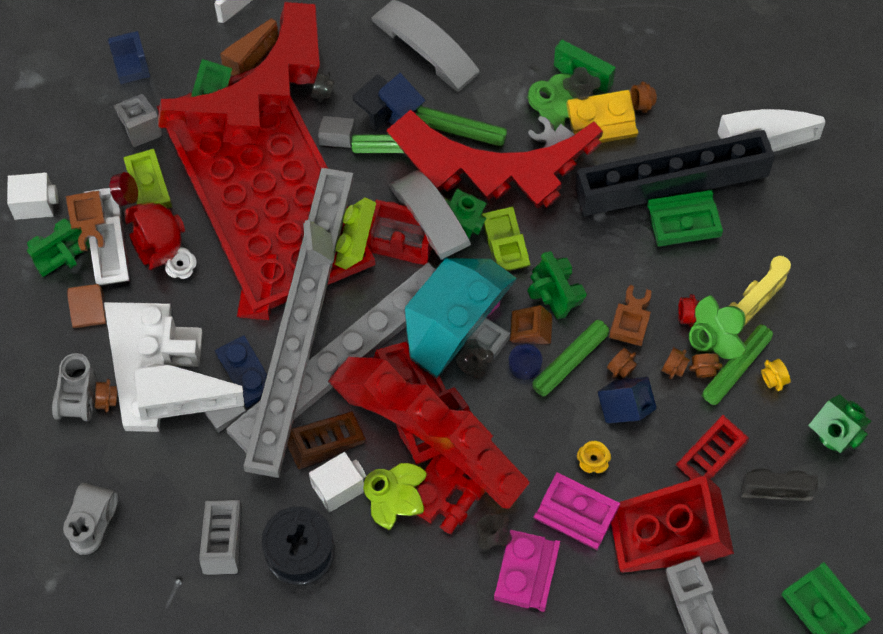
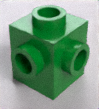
M457 189L452 200L445 198V201L469 239L472 233L479 235L486 220V217L481 215L486 202Z
M839 394L827 401L808 426L820 436V441L827 448L841 453L849 447L855 450L868 436V433L864 430L872 421L865 416L866 412L860 405L853 401L848 402Z

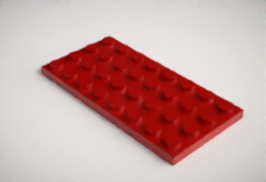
M256 68L230 77L228 86L243 79ZM192 93L179 98H190ZM291 96L285 113L267 114L259 112L260 128L255 144L238 145L232 142H223V131L204 132L192 129L176 131L165 128L253 313H256L267 304L272 309L287 302L304 237L303 223L309 218L321 168L328 169ZM345 223L342 225L340 236L343 234ZM367 243L363 259L348 269L335 265L338 254L336 251L328 285L375 265V258ZM269 254H278V260L267 259ZM276 263L275 278H265L266 266ZM273 282L272 295L260 300L263 283Z

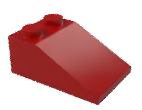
M706 475L619 502L620 507L611 523L619 569L622 573L672 567L700 557L701 562L704 563L734 554L721 490Z

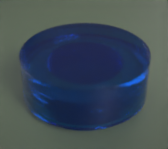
M529 344L516 346L509 355L508 365L511 373L515 377L524 380L537 376L542 368L541 352Z

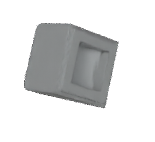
M323 116L318 132L319 145L351 148L355 120L353 118Z
M305 220L303 226L308 264L314 266L333 263L334 253L331 234L314 222Z

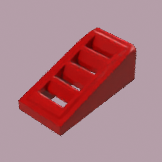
M722 415L678 461L676 466L691 480L702 477L688 464L694 459L707 471L703 476L706 475L712 479L749 442V437ZM721 431L735 442L731 447L718 436ZM711 440L725 451L722 456L708 445ZM702 449L716 461L713 466L698 454Z

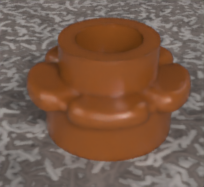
M645 81L639 85L632 86L630 96L633 109L642 110L643 113L651 110L652 106L656 104L657 99L655 89Z
M673 347L661 370L670 375L669 379H673L674 375L679 377L683 375L690 361L689 358L685 357L686 349L682 352Z
M623 348L611 360L607 369L613 373V378H617L620 375L625 379L636 368L638 364L634 361L636 357L635 352L631 354L626 348Z
M698 354L691 357L692 366H689V370L696 372L697 378L715 377L717 375L716 371L720 370L723 365L719 364L718 354Z
M106 379V382H96L95 409H105V412H108L109 406H116L117 386H110V379Z

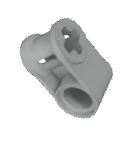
M72 353L65 356L59 366L57 387L52 402L53 418L61 420L62 417H79L83 421H90L94 407L93 397L96 374L86 356ZM85 369L82 376L77 378L71 377L76 370Z
M84 482L78 486L73 504L63 525L64 535L70 541V546L76 553L88 555L95 552L101 545L109 521L112 519L117 507V491Z

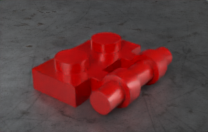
M439 454L433 457L425 468L426 478L415 487L424 505V512L418 514V516L432 524L440 513L446 517L440 528L446 533L452 534L457 525H462L467 519V511L474 501H479L486 491L474 480L465 478L467 475L444 455ZM456 489L463 492L455 505L447 502Z

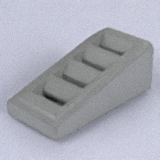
M240 500L205 501L199 562L202 572L206 575L238 573L241 520ZM231 515V519H213V516ZM213 529H230V531L212 532ZM212 543H229V545L212 546Z

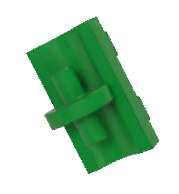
M66 218L55 224L53 229L55 232L46 238L36 236L27 242L29 249L26 251L42 277L64 263L72 269L77 265L74 257L83 252L78 245V239L82 230L71 229L70 220ZM89 238L86 241L87 249L90 247Z
M551 251L544 252L541 255V262L532 270L533 274L530 278L533 284L530 285L527 292L531 299L542 298L545 305L549 304L557 320L566 318L572 308L582 304L587 297V293L582 284L569 285L567 279H569L573 272L568 258L555 259Z

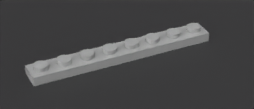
M429 262L308 361L294 420L333 388L328 380L349 356L369 358L377 349H380L406 327L405 306L436 270ZM260 401L226 428L228 435L246 454Z

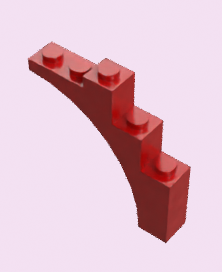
M284 2L277 42L267 58L252 73L235 84L210 94L190 98L161 99L158 113V128H168L176 131L182 129L201 130L204 132L223 131V142H232L238 145L255 144L260 128L259 112L267 114L285 113L290 98L289 82L296 84L315 83L320 66L315 4Z
M411 109L386 130L394 142L419 171L433 183L439 192L443 189L447 192L453 189L461 181L459 176L464 173L489 201L493 196L496 199L502 197L511 188L509 183L513 180L537 209L543 204L546 208L549 207L561 196L558 191L562 188V183L556 176L559 173L562 177L568 174L577 165L574 160L584 152L588 156L602 144L599 139L603 135V130L594 121L574 136L549 147L527 152L497 153L473 149L448 139L429 127Z
M349 356L328 380L331 386L350 405L363 407L391 420L436 449L483 488L502 508L510 509L529 485V480L491 441L493 435L472 412L449 409L428 385L407 383L386 359Z

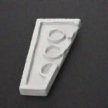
M104 302L124 430L159 432L161 418L141 421L133 369H140L144 365L152 363L166 365L161 353L165 316H171V305L161 303Z

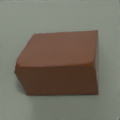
M99 284L67 289L73 328L106 324L104 293Z
M542 305L512 311L510 341L512 343L551 344L552 315Z

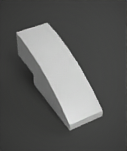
M760 109L722 115L718 135L720 139L765 130L772 150L775 152L820 139L826 121L823 116L791 110Z
M110 188L98 189L101 192L106 224L97 226L98 232L105 238L104 248L98 247L96 237H89L95 283L101 286L130 281L122 206L114 201Z

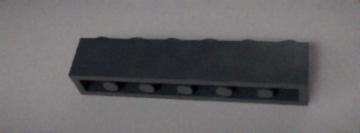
M761 130L577 169L575 191L583 216L648 203V200L690 194L769 177L775 155L766 131Z

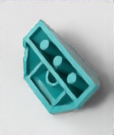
M445 258L405 306L410 359L437 379L515 283L517 278L491 259Z

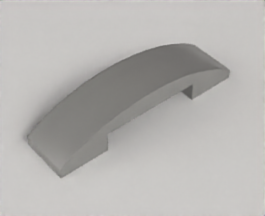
M392 0L371 17V21L390 37L399 36L436 67V75L455 91L459 92L480 74V70L470 57L445 31L428 17L407 4Z
M416 170L389 183L391 191L401 205H406L424 230L428 242L441 260L471 245L465 231L445 199L421 171Z
M700 557L666 568L668 582L686 633L729 634L712 596L714 589Z

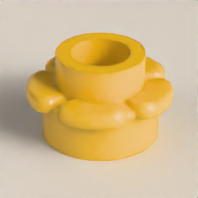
M779 358L772 362L769 360L765 361V369L761 370V374L766 385L769 388L775 387L778 391H782L783 386L791 383L786 366Z
M590 441L579 448L577 460L580 461L579 466L584 472L599 474L608 468L611 453L603 443ZM596 456L597 460L593 461L590 457Z

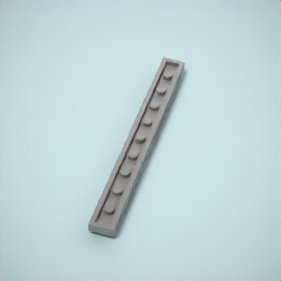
M321 168L308 220L331 234L335 257V248L340 237L343 216L348 206L354 174ZM305 236L301 244L243 466L245 472L277 478L280 476L333 263L314 266L308 264Z

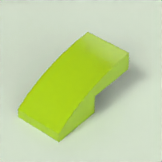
M509 207L482 213V216L486 217L483 227L494 262L506 271L530 266L523 234H520L514 208Z

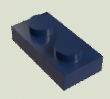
M245 335L214 351L231 383L242 386L244 406L248 409L261 400L267 373Z

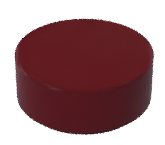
M122 172L111 177L109 187L114 201L120 206L135 203L138 199V187L133 176L128 172Z

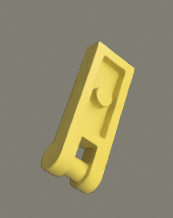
M784 256L773 258L767 275L760 282L754 280L743 293L744 298L738 304L734 301L729 305L743 310L745 313V325L784 286L791 268L788 258Z

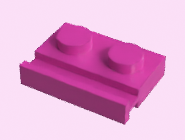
M556 472L537 513L534 515V520L598 551L620 507V503Z
M510 530L494 600L525 608L540 609L539 611L545 612L561 541L555 540L554 542L546 540L545 537Z

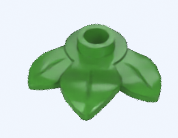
M556 74L549 81H537L528 90L527 96L530 106L539 111L540 116L551 121L554 131H556L560 124L564 126L565 118H569L566 105L567 100L582 98L581 95L575 92L580 82L579 79L569 74ZM540 91L546 93L549 98L541 97Z
M710 295L703 298L695 308L696 322L689 332V341L693 348L706 353L714 351L724 359H732L744 354L747 348L737 335L745 325V313L743 310L735 306H726L719 309L718 303L713 296Z

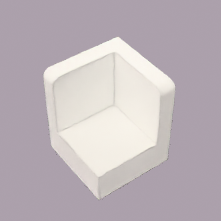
M165 316L161 347L165 364L199 367L203 337L202 329L196 327H176L173 317Z

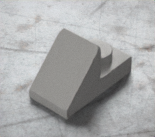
M143 94L113 105L133 147L142 145L162 135L161 128H158L157 113Z

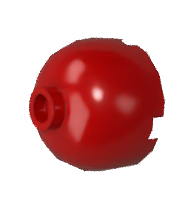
M155 202L140 203L125 210L126 224L131 222L133 224V232L129 234L131 242L141 262L144 265L149 264V270L163 266L169 259L172 260L177 255V251L182 245L181 233L185 232L183 221L178 214L173 215L169 208Z

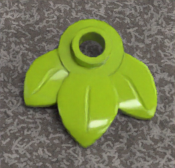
M401 463L391 470H373L366 476L363 491L371 501V515L377 524L391 530L396 522L397 515L413 516L424 512L421 496L415 488L427 476V473L421 467L410 463ZM379 480H384V488L380 491H376V482H378Z

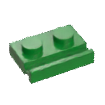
M712 190L648 200L647 207L650 210L651 223L658 247L722 236L723 228L716 203L713 200Z
M825 562L786 588L781 594L812 634H854L871 620Z

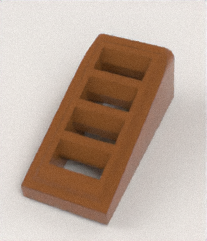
M269 19L227 47L220 54L222 65L232 68V76L255 68L274 47L279 37L276 20Z

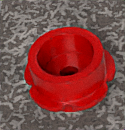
M690 294L689 297H681L678 303L680 324H689L690 327L696 322L695 308L700 302L697 301L694 294Z

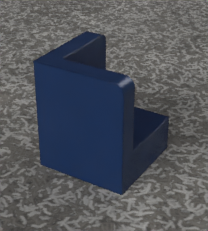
M138 31L108 39L120 84L151 77Z
M401 73L396 75L378 91V96L393 111L389 119L392 125L410 109L416 114L417 110L426 101Z
M649 377L615 380L597 391L606 423L642 420L657 409Z

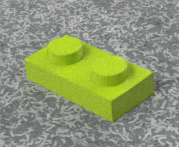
M150 149L123 157L127 172L133 176L138 187L137 204L155 202L171 208V200L155 150Z
M364 197L346 209L343 216V223H345L343 234L339 237L335 248L338 252L335 265L348 269L363 259L376 202Z

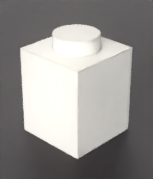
M47 172L8 176L7 204L15 220L53 217V204H58L59 199L56 184H51Z
M343 452L309 472L311 486L330 513L364 492L363 479L366 477V474L356 459L351 461L347 454Z

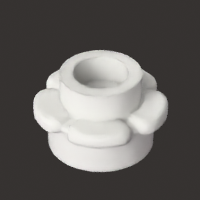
M181 247L177 251V255L165 263V271L172 278H188L192 275L193 268L196 267L195 256L188 249ZM177 261H182L183 265L178 266Z

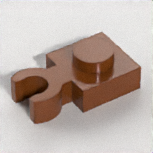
M98 190L66 196L71 229L82 230L78 239L80 249L87 251L86 241L89 237H96L98 247L104 248L105 238L97 230L98 225L106 224L101 192Z
M629 285L625 295L627 305L618 303L609 338L642 346L651 314L650 311L644 309L650 304L651 290H646L644 298L636 299L633 296L634 286Z

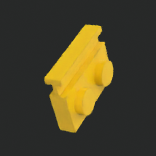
M629 90L567 100L566 105L570 125L574 134L595 121L603 130V135L599 139L602 143L637 137L638 129L635 124L636 119Z

